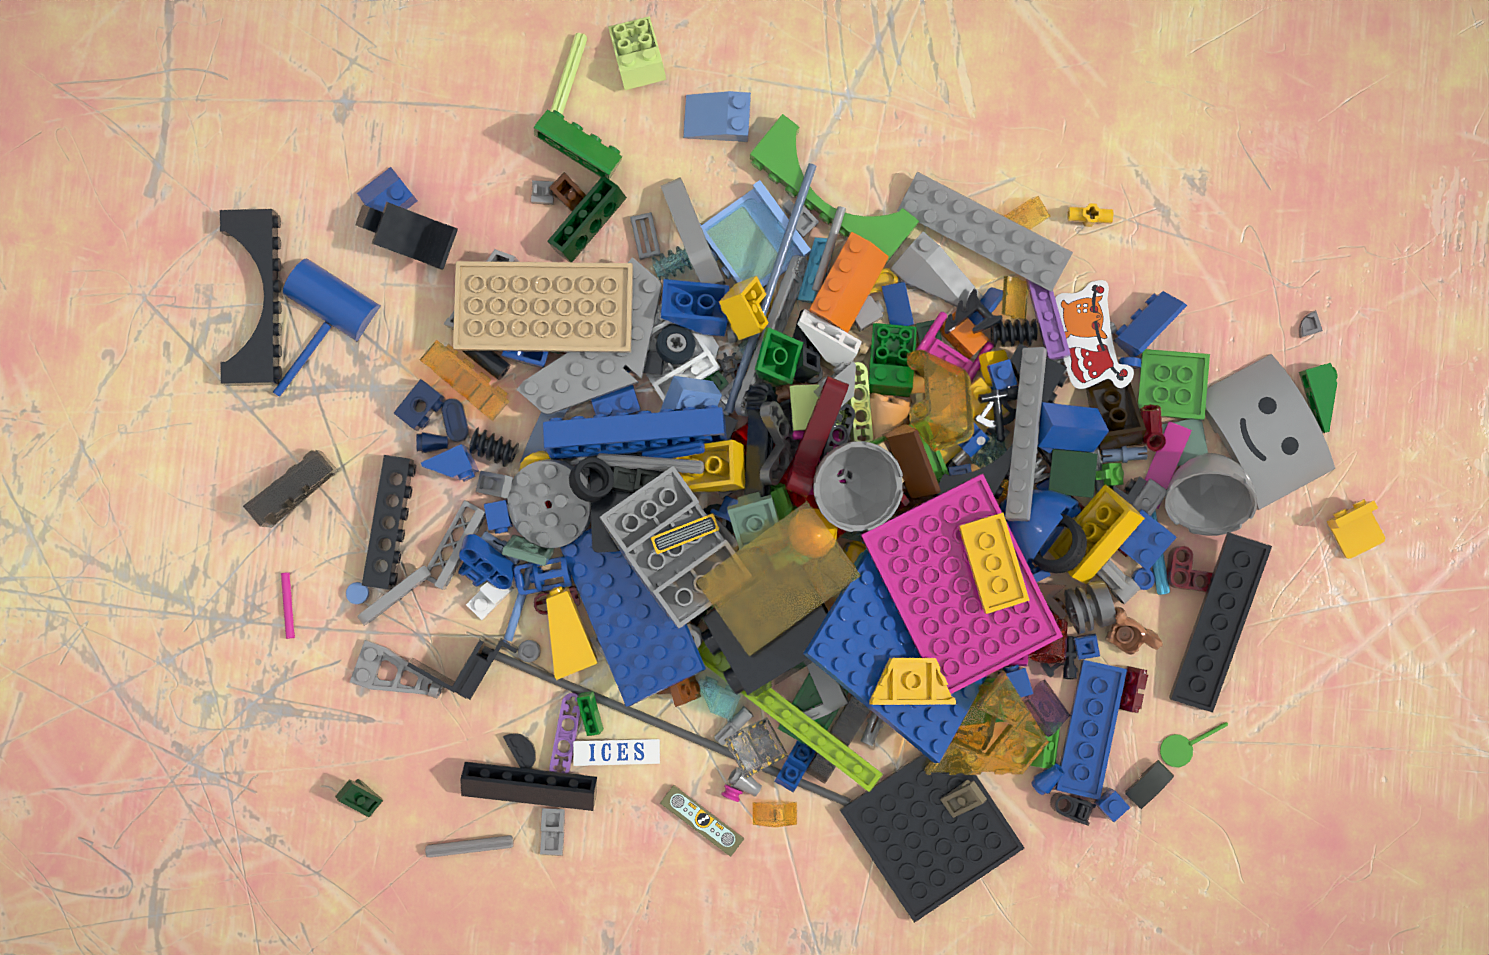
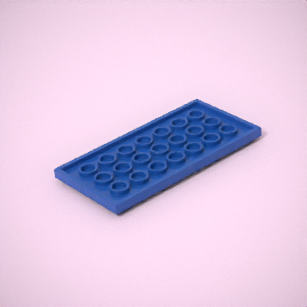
M592 528L585 531L575 541L560 547L563 556H567V566L626 707H630L706 669L687 623L679 629L676 627L641 582L621 551L594 552L592 549Z

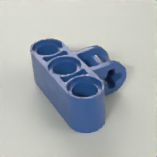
M469 534L465 536L459 552V557L464 563L461 565L458 573L470 579L475 587L487 580L499 589L510 588L515 574V565L478 535Z

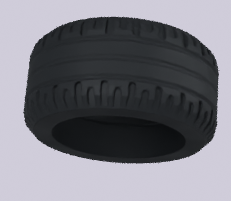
M1061 514L1063 519L1056 527H1067L1072 533V545L1067 554L1056 560H1047L1042 557L1039 550L1035 558L1031 559L1039 568L1049 573H1065L1072 570L1082 561L1086 553L1087 539L1084 530L1074 519L1065 514Z

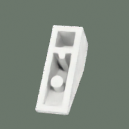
M806 309L803 310L798 321V326L823 358L836 367L842 362L845 364L852 362L857 355L862 342L859 339Z

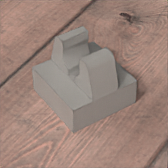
M532 180L531 203L554 205V195L549 189L554 182Z

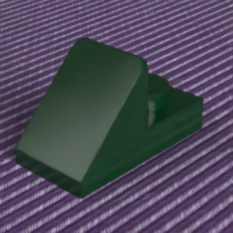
M349 779L335 796L339 802L367 817H370L383 802V799L360 779H357L355 782Z

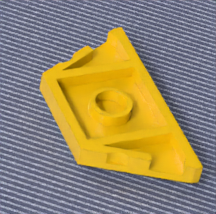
M889 658L869 704H956V700L951 696L947 688L948 683L940 672V666L936 658Z

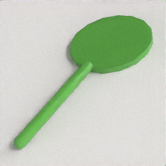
M1225 722L1191 741L1178 734L1168 736L1160 746L1161 758L1171 767L1185 766L1193 756L1192 745L1227 727L1228 723Z

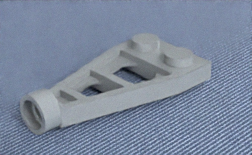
M368 640L364 641L350 680L351 683L371 690L425 694L436 699L443 688L438 683L407 667L409 662L388 647ZM384 660L391 662L398 669L396 677L392 681L380 680L377 677L381 663ZM405 670L417 675L418 681L416 686L411 687L400 683Z

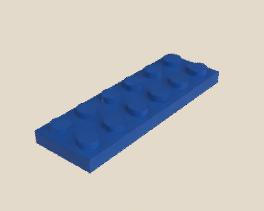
M1082 659L1060 763L1065 774L1056 783L1055 790L1100 800L1127 669Z

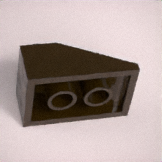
M1105 379L1086 388L1089 408H1098L1109 430L1098 445L1099 450L1142 444L1146 428L1131 382L1123 388H1118L1111 379Z

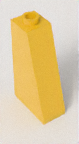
M562 586L551 589L549 591L550 594L546 598L556 680L598 663L597 655L568 587L562 589Z

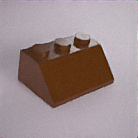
M905 424L882 434L884 439L882 442H884L887 450L896 459L902 471V478L904 480L902 483L903 494L913 499L940 493L939 484L918 430Z

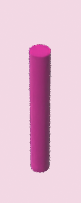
M290 572L281 573L286 639L295 638Z

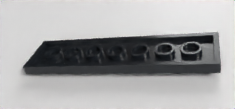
M1227 532L1169 696L1171 700L1213 713L1272 549L1271 545Z

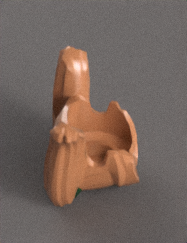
M1115 607L1116 623L1107 632L1106 641L1116 645V647L1129 655L1138 652L1140 646L1144 643L1155 650L1162 647V640L1156 632L1146 629L1135 619L1127 617L1122 607Z

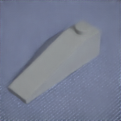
M924 231L890 269L905 284L920 288L929 295L933 294L942 298L946 303L955 307L962 300L964 310L966 309L970 293L973 289H976L946 252ZM977 290V296H978V298H979V300H980L983 296H982V294Z

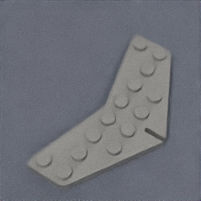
M633 257L628 262L633 263L631 353L568 352L524 380L516 390L544 414L551 415L639 383L624 370L625 366L642 379L662 286L660 281Z

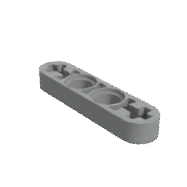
M422 566L357 616L364 626L432 574L426 566Z

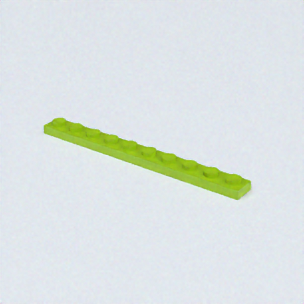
M703 641L698 651L704 665L726 681L723 671L731 667L723 652L714 656ZM770 688L757 697L747 695L745 690L741 692V694L868 792L873 789L882 777V772L774 689Z

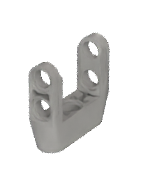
M813 662L807 665L823 703L802 712L811 719L816 720L849 703L846 692L839 683Z

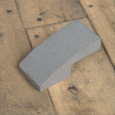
M542 808L540 855L563 856L565 809Z

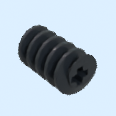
M1006 319L1004 325L1001 320L990 328L993 347H996L998 341L1001 342L1002 347H1005L1007 341L1010 342L1011 347L1014 346L1015 341L1022 345L1024 341H1027L1028 347H1031L1033 340L1037 341L1038 328L1036 319H1032L1030 324L1027 319H1024L1022 324L1018 319H1015L1013 325L1010 319Z
M478 427L471 438L469 451L471 454H474L478 450L477 454L479 457H483L486 454V460L490 461L494 457V463L498 464L502 461V466L507 467L513 462L519 448V443L511 447V440L509 439L506 444H503L502 436L496 441L495 433H492L488 438L487 430L479 434Z

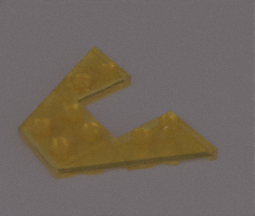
M1002 670L976 705L979 710L1009 723L986 753L953 738L940 763L930 761L926 766L925 772L927 775H931L932 772H949L950 775L958 773L981 775V772H994L995 775H1004L1006 773L1023 774L1049 743L1005 671Z

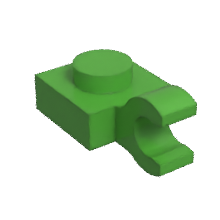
M1121 463L1102 464V471H1096L1095 480H1103L1104 485H1124V471Z

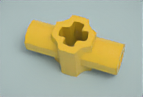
M1089 203L1086 208L1069 207L1067 220L1082 222L1086 227H1092L1095 223L1111 224L1114 212L1113 209H1099L1097 204ZM1089 211L1094 216L1092 219H1090V215H1086Z

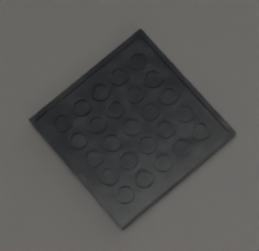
M953 739L940 763L932 762L922 753L876 784L870 792H864L839 809L914 923L1025 849ZM966 780L970 782L975 781L987 800L983 804L953 818L940 799Z

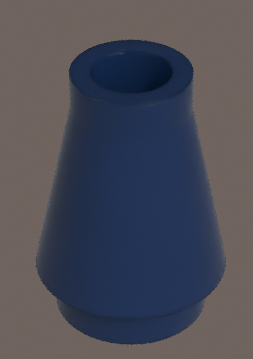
M426 432L416 434L417 452L422 451L423 454L448 449V436Z

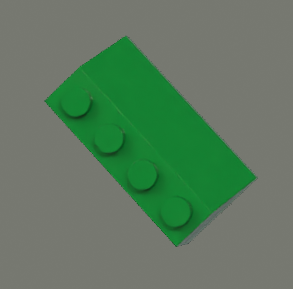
M547 109L534 126V136L599 177L604 175L610 180L622 160L620 151L611 145L609 147L601 143L602 140L592 133L589 136L582 131L583 128L575 122L570 124L565 121V117L558 111L553 110L551 112Z

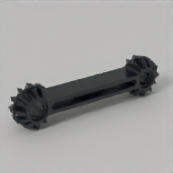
M759 383L750 385V389L746 391V409H749L744 496L759 492L761 497L771 495V485L762 484L760 470L773 450V439L761 418L760 407L764 402L775 401L778 403V395L776 394L775 387H772L771 384Z

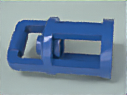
M567 556L551 558L546 565L561 562V568L544 572L542 567H540L542 565L532 562L515 566L514 579L519 594L527 595L548 591L558 586H562V588L572 586V576L567 566ZM532 567V572L529 573L530 581L535 584L536 588L525 590L523 574L520 570ZM563 576L564 582L544 586L546 579Z

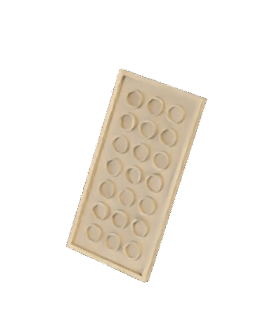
M456 261L453 349L461 351L631 353L633 263Z

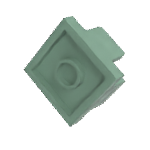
M759 492L738 497V504L727 507L739 550L783 539L779 517L771 495L761 497Z

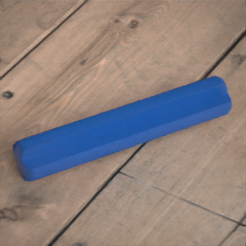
M698 440L644 450L642 456L670 459L704 453L705 445L704 442Z

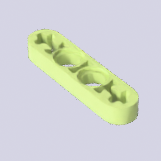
M856 362V369L861 372V375L857 377L855 375V382H862V384L855 385L854 390L856 388L860 389L863 392V398L859 401L853 396L848 401V404L854 408L855 413L858 410L862 411L865 414V420L861 423L854 418L850 437L851 442L861 441L857 437L861 435L862 431V436L866 437L865 442L873 441L868 371L864 364ZM866 426L864 429L856 430V427Z

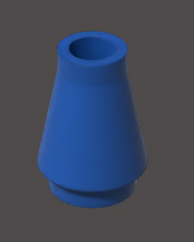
M1054 764L1047 770L1035 775L1034 780L1031 782L1032 786L1041 795L1049 794L1065 772L1060 765Z

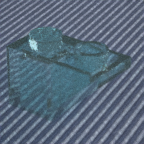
M711 677L700 678L698 684L710 712L731 721L741 694L736 695L727 684L725 688L717 685L718 680Z

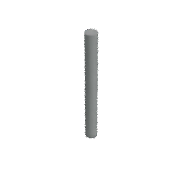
M837 207L814 280L813 291L819 292L822 287L846 211L844 207Z

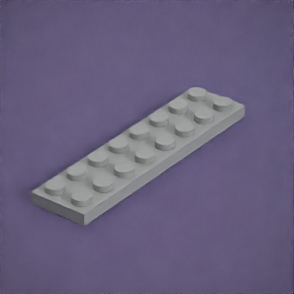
M920 172L916 173L897 210L899 212L902 208L919 220V223L1051 292L1073 254L1072 251Z

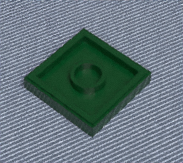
M1053 449L1048 490L1069 496L1093 498L1098 454Z

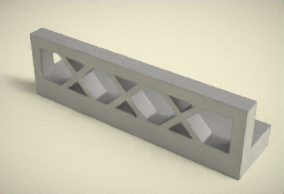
M464 500L427 566L429 572L435 566H442V572L438 579L431 576L426 579L434 583V586L446 590L462 561L459 557V552L464 537L469 534H477L486 518L484 510ZM469 507L475 513L471 520L465 523L463 513ZM463 526L464 533L459 541L454 542L452 535L454 529ZM452 546L453 552L449 560L444 561L441 552L445 547Z

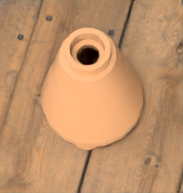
M872 393L870 407L873 440L903 425L911 409V406H909L910 402L894 397L892 401H889V397Z

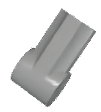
M1110 559L1096 573L1109 586L1111 593L1122 604L1128 602L1140 590L1137 583L1128 575L1125 576Z

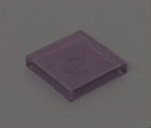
M1044 679L1032 689L1033 694L1026 696L1022 702L1045 735L1050 737L1070 717V714Z

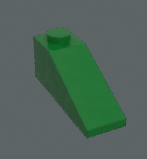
M1327 363L1299 372L1309 407L1322 433L1330 432L1337 389L1336 379L1338 378L1336 369L1332 367L1331 363Z

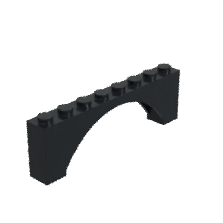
M273 209L220 210V232L226 236L234 237L252 256L260 272L264 291L261 317L251 338L233 357L226 362H220L221 384L225 386L278 385L279 379H282V368L279 366V358L282 357V347L279 344V336L282 334L279 314L282 312V305L278 297V293H281L282 290L281 281L278 280V271H281V260L278 258V250L281 249V239L278 237V228H281V218Z
M1022 344L1018 345L1010 359L1018 383L1020 379L1023 348H1028ZM1046 357L1042 402L1054 403L1058 396L1055 394L1057 388H1062L1067 381L1068 376L1065 375L1067 367ZM1013 444L1002 456L983 468L952 476L944 473L939 482L941 492L934 494V497L983 474L995 499L999 500L1004 491L1002 487L1004 481H1009Z

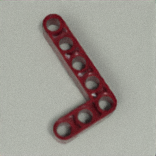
M827 376L789 468L786 490L806 498L808 497L814 482L816 465L849 387L848 383Z

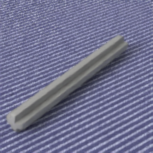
M603 453L597 455V458L604 460L610 467L619 466L630 469L641 468L666 471L674 466L678 472L702 474L704 471V463L697 460Z

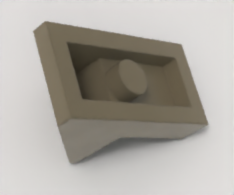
M966 780L940 800L954 818L983 804L987 798L975 781L970 782Z

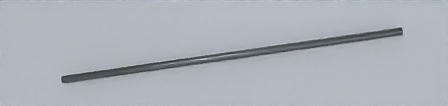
M484 646L481 654L488 656L491 648ZM498 652L495 660L578 695L583 692L592 691L563 678L556 680L555 675L501 652ZM594 692L597 703L757 769L750 756L635 708L626 707L623 703ZM769 766L761 771L777 777L781 769ZM801 779L798 787L846 806L850 803V798L805 779Z

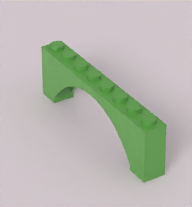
M782 114L750 153V160H752L751 164L756 169L766 171L771 181L776 184L780 182L786 187L785 191L795 198V196H798L804 178L796 150V136L799 133L800 127ZM810 187L803 206L810 211L814 209L820 214L819 218L826 224L833 223L837 209L823 201ZM903 208L899 212L882 216H859L845 212L839 234L846 238L853 232L872 242L889 256L887 264L917 227L919 220Z

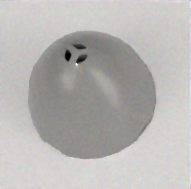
M865 441L844 443L825 455L818 465L813 483L814 498L820 512L836 527L849 532L869 531L885 523L898 508L903 496V474L896 459L881 446ZM844 479L846 483H841L839 480Z
M1205 453L1191 458L1174 473L1167 489L1165 509L1174 524H1180L1188 528L1189 532L1204 536H1218L1239 530L1243 523L1249 518L1252 519L1257 510V495L1253 483L1243 467L1224 455Z

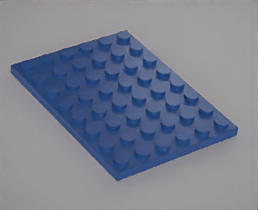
M868 550L865 551L803 653L934 763H940L987 677L985 676L952 693L951 696L955 698L956 704H869L889 658L921 657Z

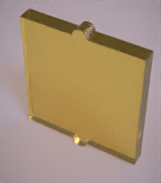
M1004 276L1003 315L1010 316L1011 319H1026L1028 296L1026 281L1020 280L1019 277Z

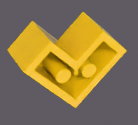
M757 276L734 284L719 301L722 312L726 314L731 324V329L739 340L761 333L769 323L759 305L766 296V293Z

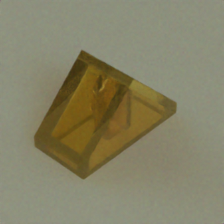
M753 802V825L774 828L797 825V802Z

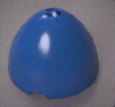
M1033 489L1030 521L1006 520L1030 570L1035 567L1031 559L1035 558L1039 550L1043 557L1064 529V527L1056 526L1063 519L1061 514L1068 515L1071 509L1076 510L1078 501L1052 490ZM1007 497L999 505L1001 512L1004 513V517L1006 515Z

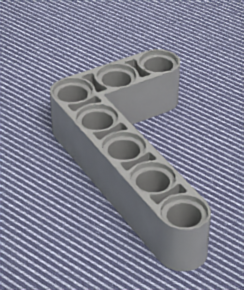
M681 177L661 185L689 260L700 282L726 284L709 248Z

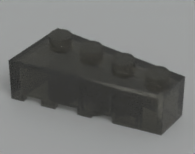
M309 451L303 457L304 460L290 467L283 476L243 505L259 526L274 527L338 472L337 468L322 451Z

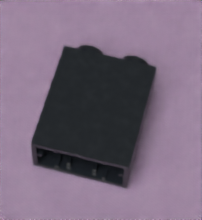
M793 561L705 615L703 619L708 629L701 633V637L714 656L723 652L731 667L723 671V675L733 692L738 695L745 690L747 695L757 697L812 663L803 653L829 610L802 565Z

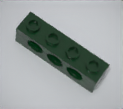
M603 175L547 242L556 253L572 263L627 197L617 184Z

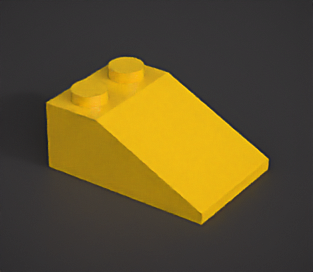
M727 440L704 444V453L673 458L697 460L704 463L702 474L678 472L692 492L745 489L744 445L739 442Z

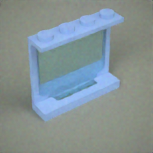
M759 180L753 185L751 191L701 225V228L715 260H719L723 265L721 270L728 279L731 277L735 283L757 276L764 288L769 281L789 219ZM796 229L780 275L786 272L789 262L794 255L807 257L811 253V249Z

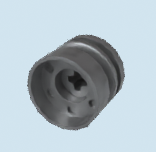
M1102 579L1088 583L1086 587L1087 594H1085L1080 586L1075 587V593L1072 588L1064 591L1066 611L1070 622L1078 634L1085 632V626L1088 631L1094 630V619L1100 628L1116 623L1114 603L1109 589Z

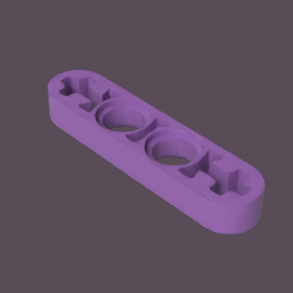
M569 693L562 700L549 771L557 772L554 766H557L560 758H555L556 754L561 757H569L568 760L563 759L562 767H565L566 771L561 773H569L571 768L573 741H576L581 713L578 705H575L572 713H577L576 717L571 714L564 715V710L569 712L570 704L566 703L567 700L575 697L577 702L578 694ZM566 718L574 721V728L570 731L562 727V722ZM561 740H566L570 744V750L566 753L558 749V743Z

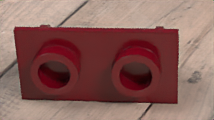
M1127 666L1119 709L1133 713H1139V709L1142 710L1144 694L1138 693V689L1145 690L1149 676L1147 675V670Z

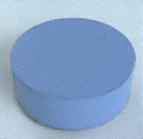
M360 582L352 583L346 590V597L353 604H362L369 598V589L367 586H362Z

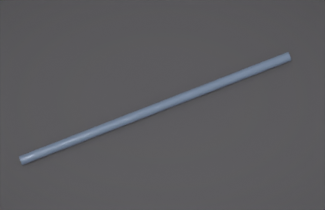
M808 163L765 289L766 296L760 304L765 317L817 167L811 163ZM760 333L750 336L724 409L727 413H733L742 387V381L745 378Z

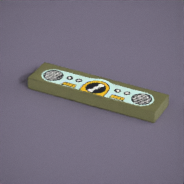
M675 785L671 787L660 802V804L730 857L744 840V837Z

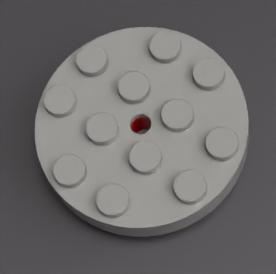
M543 459L521 469L512 480V487L507 499L509 516L517 531L529 542L545 548H558L575 541L588 529L591 523V502L579 499L569 486V475L574 468L573 465L562 460ZM580 472V479L583 485L590 490V484Z

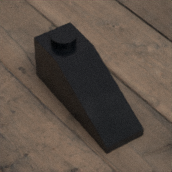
M801 310L792 337L803 342L794 380L805 383L820 373V353L798 326V321L803 312Z

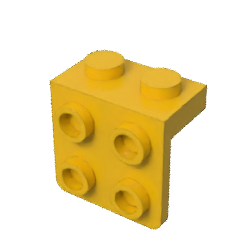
M1362 499L1352 504L1353 508L1347 511L1342 509L1334 513L1333 518L1326 521L1347 559H1352L1385 542V536L1372 511L1378 509L1374 500L1366 501Z

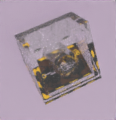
M767 717L742 728L724 739L745 779L788 757Z

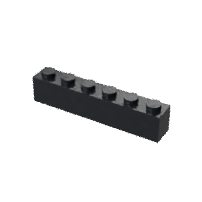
M465 762L460 778L461 796L594 811L597 795L596 776Z

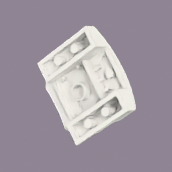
M662 304L658 305L648 351L657 352L656 341L658 334L670 325H677L661 318ZM688 329L693 334L696 344L692 357L682 364H670L664 361L662 375L646 374L663 402L673 376L702 380L720 369L716 362L719 346L712 335H704ZM675 341L672 347L677 349L679 342Z

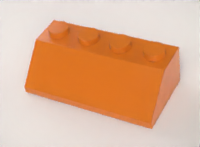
M851 232L809 311L848 333L889 256L872 242Z

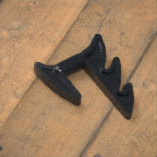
M973 289L967 299L966 309H963V301L960 300L956 309L955 320H952V314L948 315L945 324V334L950 333L975 312H978L984 320L972 329L974 334L999 323L1002 320V315H993L979 300L977 290Z

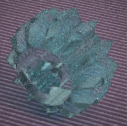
M986 432L985 434L990 440L972 458L970 457L971 461L979 468L994 462L1007 451L1005 442H998L995 433L990 435Z

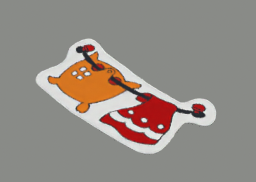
M1104 280L1092 281L1078 293H1061L1055 298L1070 350V356L1063 359L1070 381L1078 389L1088 388L1105 379H1111L1116 387L1123 388L1131 382L1134 371L1130 366L1117 362L1110 329L1107 301L1109 286Z

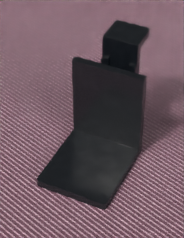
M386 202L383 212L362 205L355 224L358 227L375 233L372 244L443 270L458 231L456 227L430 219L389 202Z
M481 636L455 681L414 658L409 661L407 667L453 693L456 692L465 699L471 700L500 648L503 646L516 653L518 647L500 638L495 649L492 648L486 657L478 653L485 640V637Z

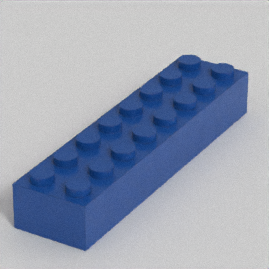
M716 405L706 406L705 409L686 407L683 408V411L663 409L658 413L640 411L638 414L633 415L622 412L617 413L616 416L609 417L604 414L594 415V418L574 416L571 420L551 418L549 421L543 422L544 449L551 459L597 456L599 453L616 455L642 453L648 449L698 440L704 442V444L727 441L723 408H718Z

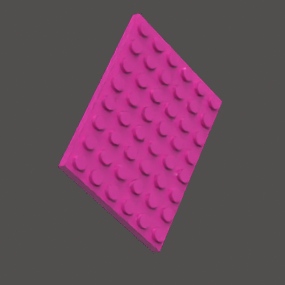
M983 474L860 535L920 657L936 658L940 666V672L948 683L947 688L950 694L1063 637L1008 524L1007 527L1030 601L988 614L984 613L958 527L962 524L1002 513Z

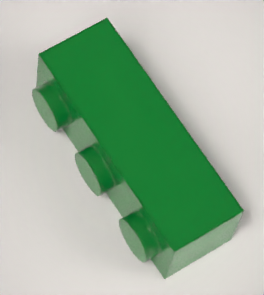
M594 692L580 693L576 699L587 736L599 735L604 728Z

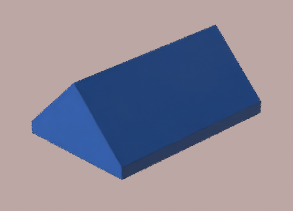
M1042 402L1037 447L1094 452L1109 432L1098 408Z

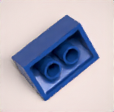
M1164 291L1158 295L1153 293L1145 301L1147 306L1143 310L1139 308L1130 317L1133 321L1128 326L1123 324L1115 332L1117 337L1113 341L1127 355L1136 357L1162 333L1187 305Z

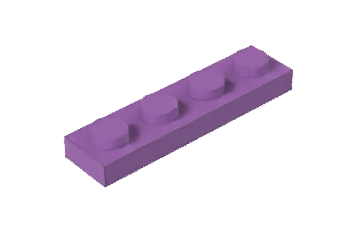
M1026 279L1042 342L1047 350L1046 356L1052 360L1069 357L1070 350L1053 290L1051 292Z

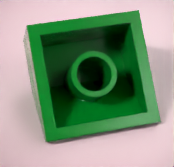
M766 327L755 366L758 377L774 385H792L803 342Z

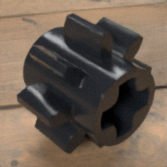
M724 352V358L716 360L717 363L721 364L718 371H723L724 378L727 375H731L735 379L734 373L738 371L739 367L737 365L741 363L742 359L736 360L735 353L732 356H727ZM729 361H733V366L735 368H730L729 371H727L724 363H729Z

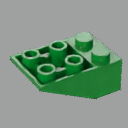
M873 323L868 368L870 394L877 393L881 395L910 397L913 389L917 327Z

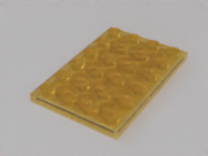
M805 502L701 577L696 583L750 656L861 575L810 504Z

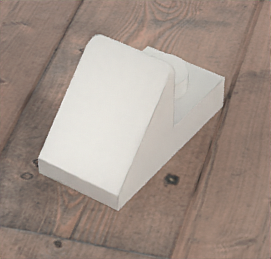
M488 581L466 605L483 620L514 588L511 586L508 589H499Z

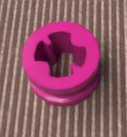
M725 784V791L721 795L739 802V795L743 791Z

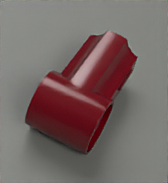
M1152 404L1144 405L1140 408L1146 428L1142 443L1152 451H1159L1166 444V439L1162 432L1161 407ZM1156 435L1155 439L1149 442L1150 438Z

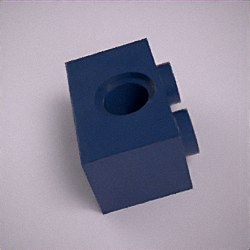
M420 379L395 410L394 414L414 430L419 431L420 428L423 430L430 422L429 417L431 414L440 410L444 404L442 400L445 397ZM424 401L426 403L425 410L417 412V403Z

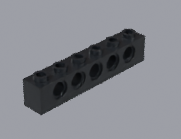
M384 455L362 586L391 590L397 584L398 573H395L396 565L400 564L401 561L400 542H403L405 538L403 523L408 519L409 508H406L407 500L411 499L413 491L410 482L411 477L414 478L416 473V465L412 459ZM400 473L402 475V482L399 485H395L393 477ZM393 495H396L399 499V503L395 507H391L389 504V500ZM389 517H393L395 520V525L391 529L386 527V520ZM386 538L391 541V547L387 551L382 548V542ZM382 560H385L388 564L385 572H381L378 568V564Z

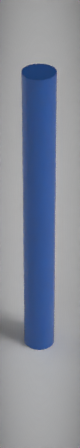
M326 322L322 324L274 389L273 393L279 397L283 394L331 329L329 324Z

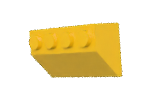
M1106 484L1074 519L1084 530L1087 548L1082 561L1075 568L1068 571L1071 577L1086 585L1145 519L1130 503ZM1067 528L1049 548L1048 551L1055 559L1063 557L1070 550L1072 545L1071 531Z

